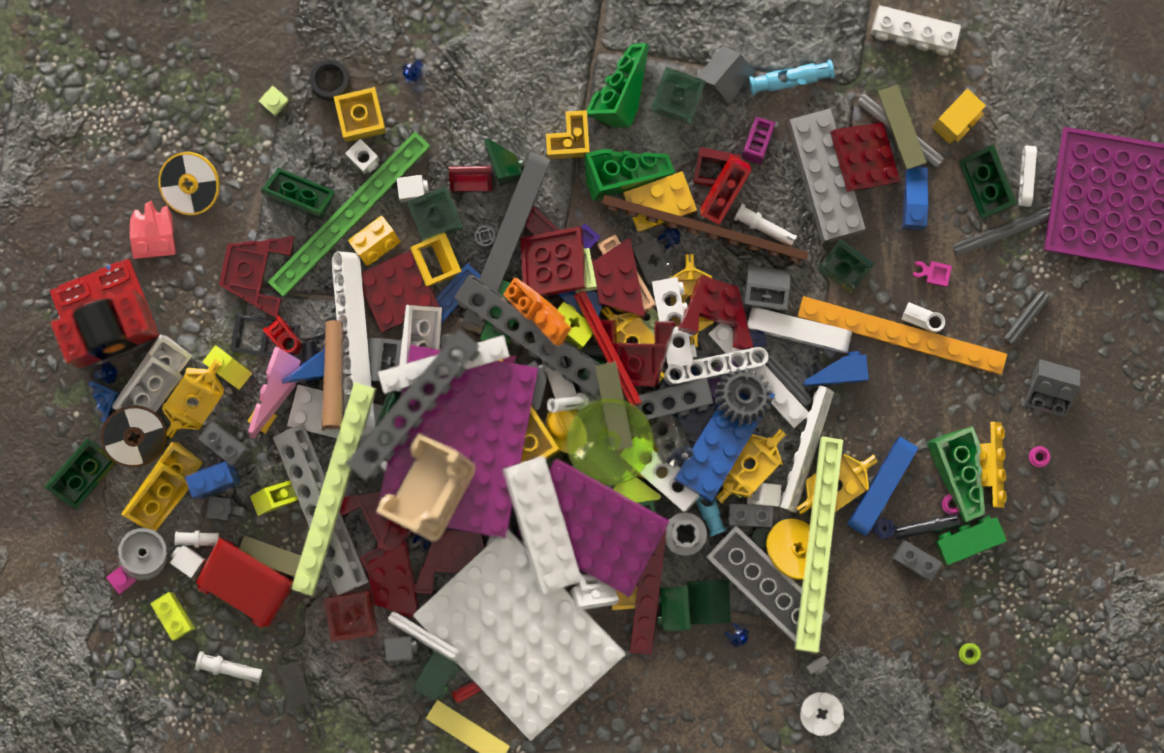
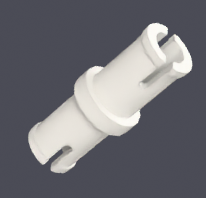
M195 531V533L175 532V546L194 545L195 548H199V546H215L219 539V533H200V531Z

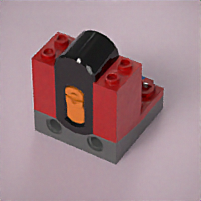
M129 258L49 290L60 317L50 323L65 361L84 371L152 345L160 335H163L136 266Z

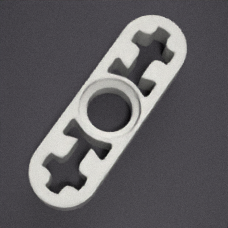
M1024 146L1019 206L1031 207L1037 154V149L1034 146Z

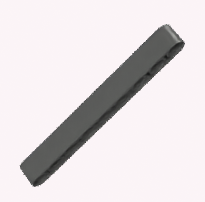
M533 152L528 157L480 277L481 281L497 292L502 280H504L551 162V159ZM480 294L475 296V302L478 305L484 304V298ZM468 308L461 327L481 335L487 320L484 322L475 316L476 312Z

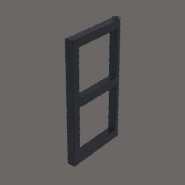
M236 314L230 351L271 358V353H265L268 336L264 332L260 352L236 348L241 319L265 323L266 328L276 320ZM286 322L290 327L294 328L293 333L298 337L300 324ZM292 340L290 349L294 347V340Z

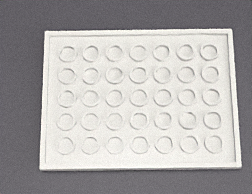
M509 528L507 529L506 539L496 537L413 614L430 634L459 651V656L455 661L530 741L626 654L585 609L577 610L572 595L564 587L544 595L540 594L526 546Z

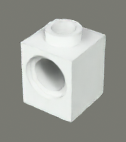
M361 139L345 153L347 158L364 175L367 172L372 173L379 165V157ZM362 154L370 156L369 160L365 163L359 162V157Z
M422 175L397 178L400 202L426 199L425 193H429L427 180L423 181Z
M762 483L752 494V498H747V504L780 506L781 485Z
M182 545L181 548L177 547L171 555L173 559L170 563L190 578H195L207 560L189 547Z

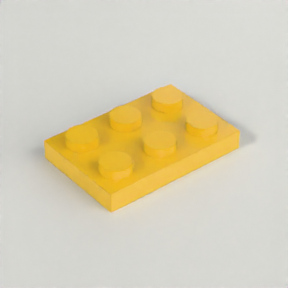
M683 171L623 193L625 200L678 216L683 217L697 212ZM639 214L637 218L632 217L637 233L667 223L660 220L658 224L646 221V216Z

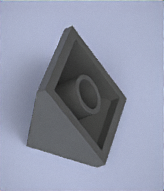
M722 46L696 78L729 104L749 81L748 78L754 75L755 71L741 53Z

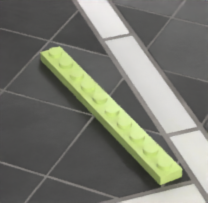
M354 382L291 588L293 590L310 596L315 593L352 468L346 462L359 448L377 390L376 388Z
M823 436L820 438L795 650L817 653L819 650L843 440Z

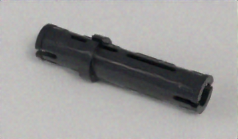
M958 514L941 518L935 516L931 520L894 527L895 534H897L896 539L900 540L931 532L941 533L945 529L960 527Z

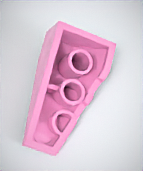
M275 347L266 371L268 383L267 385L264 384L260 391V401L262 403L256 405L248 433L250 438L253 439L296 386L297 382L283 384L282 379L302 365L300 360L278 347Z

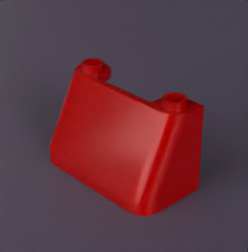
M225 538L218 539L196 580L198 584L197 589L207 595L211 592L253 618L251 622L260 628H263L264 625L267 627L271 626L293 589L291 588L294 582L289 577L286 578L281 573L245 553L239 547H234L233 543Z

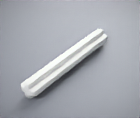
M392 612L388 617V621L448 659L455 661L459 656L457 649L400 614Z

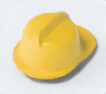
M574 409L555 413L549 411L547 413V429L558 448L562 452L570 454L581 450L586 443L587 434L578 412Z

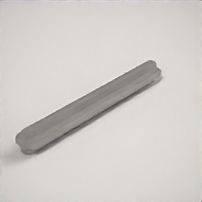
M863 94L857 101V104L879 122H883L884 126L890 130L883 108L866 94ZM917 136L925 159L935 167H938L944 158Z

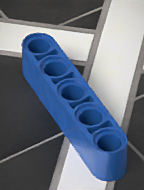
M900 436L898 437L872 480L869 490L865 492L852 514L847 526L867 536L917 452V446Z

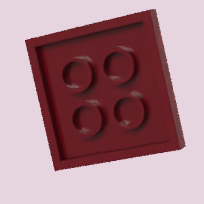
M883 122L834 129L830 132L847 192L894 185L900 182Z
M580 226L520 238L523 283L542 297L587 289L583 229Z
M411 250L361 272L363 292L382 333L404 324L406 305L440 307L431 286L426 287Z

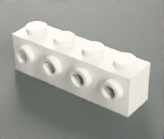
M879 5L871 35H874L879 40L886 41L891 39L895 40L899 45L906 46L911 44L915 45L919 50L927 51L931 49L935 50L937 54L947 56L956 49L961 25Z

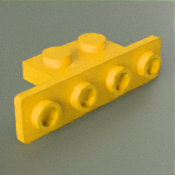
M991 422V443L980 444L981 487L992 486L993 507L1004 508V503L1007 501V494L1004 490L1006 471L1003 469V460H1005L1006 454L1002 441L1005 437V430L1002 423Z

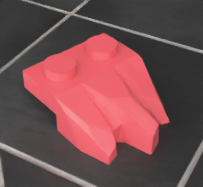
M151 200L145 204V214L134 210L130 219V242L133 259L175 255L177 253L173 233V217L168 206L162 207L161 212L158 213Z

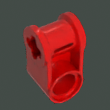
M279 315L276 317L277 320L268 328H263L264 333L280 349L292 356L300 353L302 349L301 341ZM294 340V347L287 350V342Z

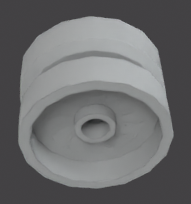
M147 528L135 529L128 532L120 542L118 548L119 562L123 571L130 578L139 581L150 580L158 576L164 569L167 561L166 544L163 538L154 530ZM140 552H145V556H140Z

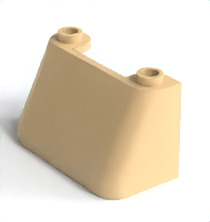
M418 434L411 445V453L416 458L396 497L393 495L384 497L380 501L377 512L431 541H436L442 535L475 473V465L460 453Z

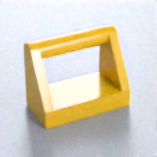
M446 233L410 247L426 287L452 279L462 272ZM430 246L433 247L444 273L433 279L420 249Z

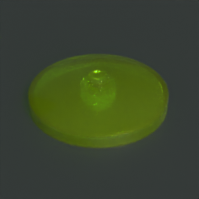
M598 399L587 404L574 416L567 433V449L575 468L605 485L621 484L636 477L649 462L653 450V432L649 421L636 406L621 399ZM603 403H617L625 406L633 447L617 450L621 444V439L615 431H608ZM614 436L616 438L614 441L615 446L611 447L609 437Z

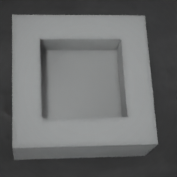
M821 655L805 665V668L809 674L815 673L818 675L827 669L825 665L829 661L825 655Z

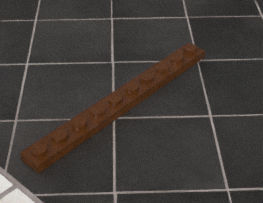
M607 195L603 196L601 204L606 205L605 209L617 212L618 209L626 211L625 215L635 218L639 214L646 216V221L658 224L659 220L667 222L666 226L678 229L679 226L687 228L686 232L699 235L700 231L707 233V238L718 241L720 237L728 239V244L739 246L740 243L748 245L747 249L757 252L760 249L768 250V255L779 258L780 254L788 256L789 261L800 263V260H807L809 253Z

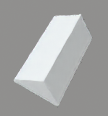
M406 305L399 366L407 364L411 345L440 350L442 307Z
M160 335L112 407L117 410L124 406L140 405L156 412L183 377L180 372L192 355L168 336Z

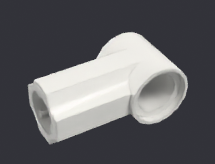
M910 302L901 319L932 333L940 332L945 326V318L942 314L931 312ZM937 318L940 321V327L932 328L929 320Z

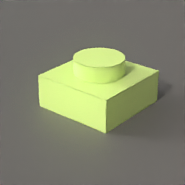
M272 86L259 102L276 116L289 100Z

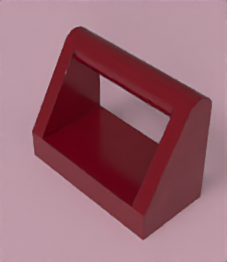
M700 147L693 183L713 187L717 180L699 176L702 160L725 165L731 155L741 159V155Z
M449 166L450 192H492V167Z

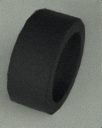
M322 60L313 67L310 73L311 87L316 95L323 100L334 101L335 96L347 94L350 89L351 79L349 72L337 60ZM328 68L338 70L343 79L340 88L333 92L322 90L318 84V76L323 70Z

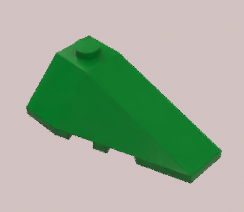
M647 43L631 44L617 63L618 69L612 76L608 75L605 79L607 84L602 91H597L592 97L587 109L588 117L614 128L631 126L639 106L649 49Z
M602 149L585 154L586 184L593 201L603 199L604 195L612 197L675 174L668 154L648 152L638 154L630 153V151L614 152L612 149Z
M971 426L948 433L926 442L932 459L964 522L984 515V492L981 487L982 467H980L981 446L974 427Z

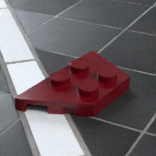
M627 238L592 262L597 285L598 302L600 306L615 308L617 311L629 312L638 315L637 317L644 318L645 312L631 238Z
M403 541L396 548L388 550L382 556L369 561L366 566L374 604L417 620L413 614L419 610L407 542Z

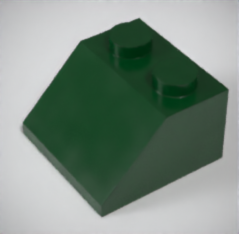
M687 586L660 588L658 605H661V614H657L658 627H662L663 631L690 630Z

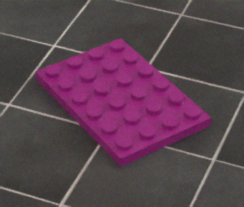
M555 459L549 474L578 568L630 597L670 521L561 460ZM521 529L517 533L522 536Z

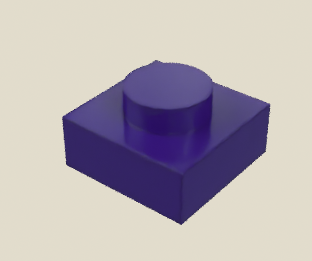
M584 223L581 227L583 229L584 249L589 248L590 250L600 239V236Z

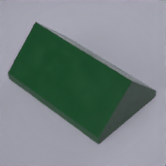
M994 145L988 146L959 161L981 219L1009 210L1017 204Z
M280 168L275 170L261 190L265 198L321 221L324 220L335 195L334 190Z
M87 438L47 483L45 489L76 510L116 462L106 454L103 447L96 441Z

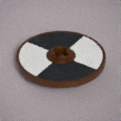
M129 405L119 408L109 415L101 430V442L104 451L113 461L123 466L137 467L148 464L159 456L166 443V429L160 416L153 410L145 406ZM131 432H135V434L137 435L136 440H133L132 437H130Z

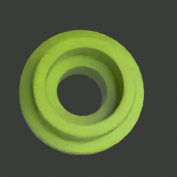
M966 643L961 646L959 657L963 663L972 665L980 659L981 652L977 645ZM967 650H972L973 656L971 658L966 656Z

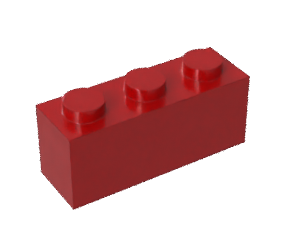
M733 155L730 156L700 207L701 216L720 225L751 172L750 164Z

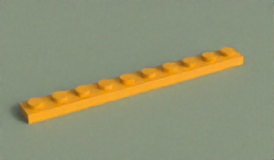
M805 296L802 297L797 315L801 319L846 329L857 335L998 375L1002 374L1007 357L1006 353Z

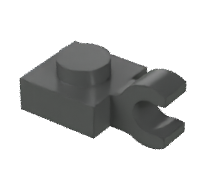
M210 496L206 518L229 521L230 515L245 516L246 508L231 506L232 499Z

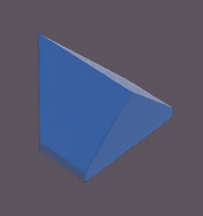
M88 382L89 386L95 391V394L92 395L96 400L97 409L101 410L103 414L101 421L104 423L109 415L116 411L112 405L120 394L96 382Z

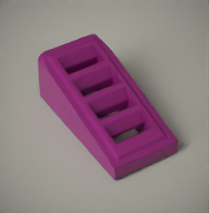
M755 117L743 150L742 159L759 165L762 164L776 124L775 122ZM757 126L769 129V131L757 129ZM754 134H757V135L766 137V139H762V138H759V137H757V136H754ZM751 142H754V143H757V144H759V145H762L763 147H759V146L753 145V144H751Z

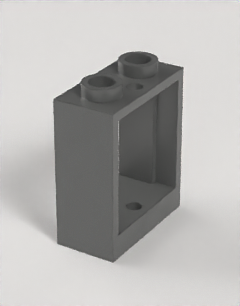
M211 422L198 438L231 466L239 469L253 453L223 427L214 422Z

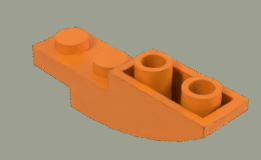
M514 277L503 295L526 319L532 320L555 345L561 346L572 329L564 321L566 318L536 291Z

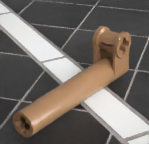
M335 320L327 321L325 329L322 431H325V429L340 430L343 421V322Z

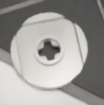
M822 692L813 693L803 701L800 719L803 726L809 732L818 736L830 735L839 729L844 720L843 707L835 696ZM819 708L827 710L826 719L823 720L816 717Z

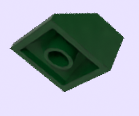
M489 138L484 139L485 148L499 186L520 180L524 170L522 159L517 160L514 153Z

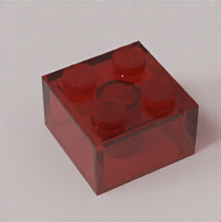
M371 589L344 593L338 596L332 595L324 599L331 642L373 636L378 632Z

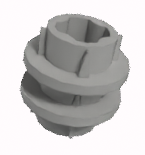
M680 513L668 520L670 523L666 528L665 544L670 551L677 555L688 556L695 554L703 547L706 542L707 531L705 524L699 517L692 513ZM679 525H689L693 529L692 535L694 539L691 543L686 542L682 544L676 539V529Z

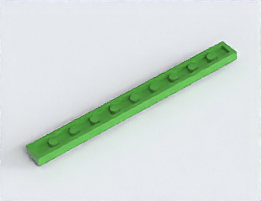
M414 132L268 283L285 297L397 182V178H401L429 150L430 145Z

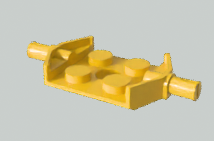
M686 254L685 269L670 277H677L678 283H683L685 294L681 295L682 303H686V299L691 296L699 277L703 275L712 278L711 275L694 267V254H690L691 262H689V254ZM670 296L671 306H674L677 303V299ZM678 317L671 318V321H675V327H678L681 320ZM699 317V332L713 325L714 321ZM698 333L689 336L690 345L693 344L694 339V345L698 347Z
M604 307L607 312L604 309L601 310L608 320H616L617 342L627 343L629 338L636 337L638 343H654L653 333L637 317L638 315L632 313L616 315L607 307ZM661 372V377L664 379V373Z
M214 359L207 370L186 369L185 375L167 402L163 403L162 406L163 412L171 422L166 431L167 436L169 435L170 438H173L176 431L181 428L194 430L201 428L224 394V388L216 377V372L222 366L220 361ZM196 398L199 403L196 406H191L187 403V400Z
M781 429L772 438L752 434L723 482L724 489L715 498L720 503H723L732 493L752 498L755 490L779 465H783L777 446L786 434ZM753 459L756 465L753 469H746L744 467L745 461Z
M846 454L841 456L839 481L842 487L837 491L835 512L869 490L867 470L878 463L874 455L864 462H859ZM816 473L805 480L807 499L796 507L797 511L800 510V515L808 509H812Z

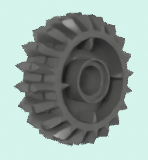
M737 368L735 373L729 371L727 373L728 377L723 375L721 378L722 382H718L716 385L718 390L714 392V395L718 398H716L715 404H721L718 411H725L723 418H727L728 415L732 417L730 419L731 423L736 419L739 426L743 424L744 420L747 425H751L752 420L757 423L760 420L759 417L764 418L766 416L765 411H769L771 408L769 404L773 401V398L769 397V395L772 394V390L766 389L769 386V382H762L764 375H761L759 378L756 377V370L749 374L748 368H745L743 373L740 368ZM739 393H745L748 396V400H742L739 397Z

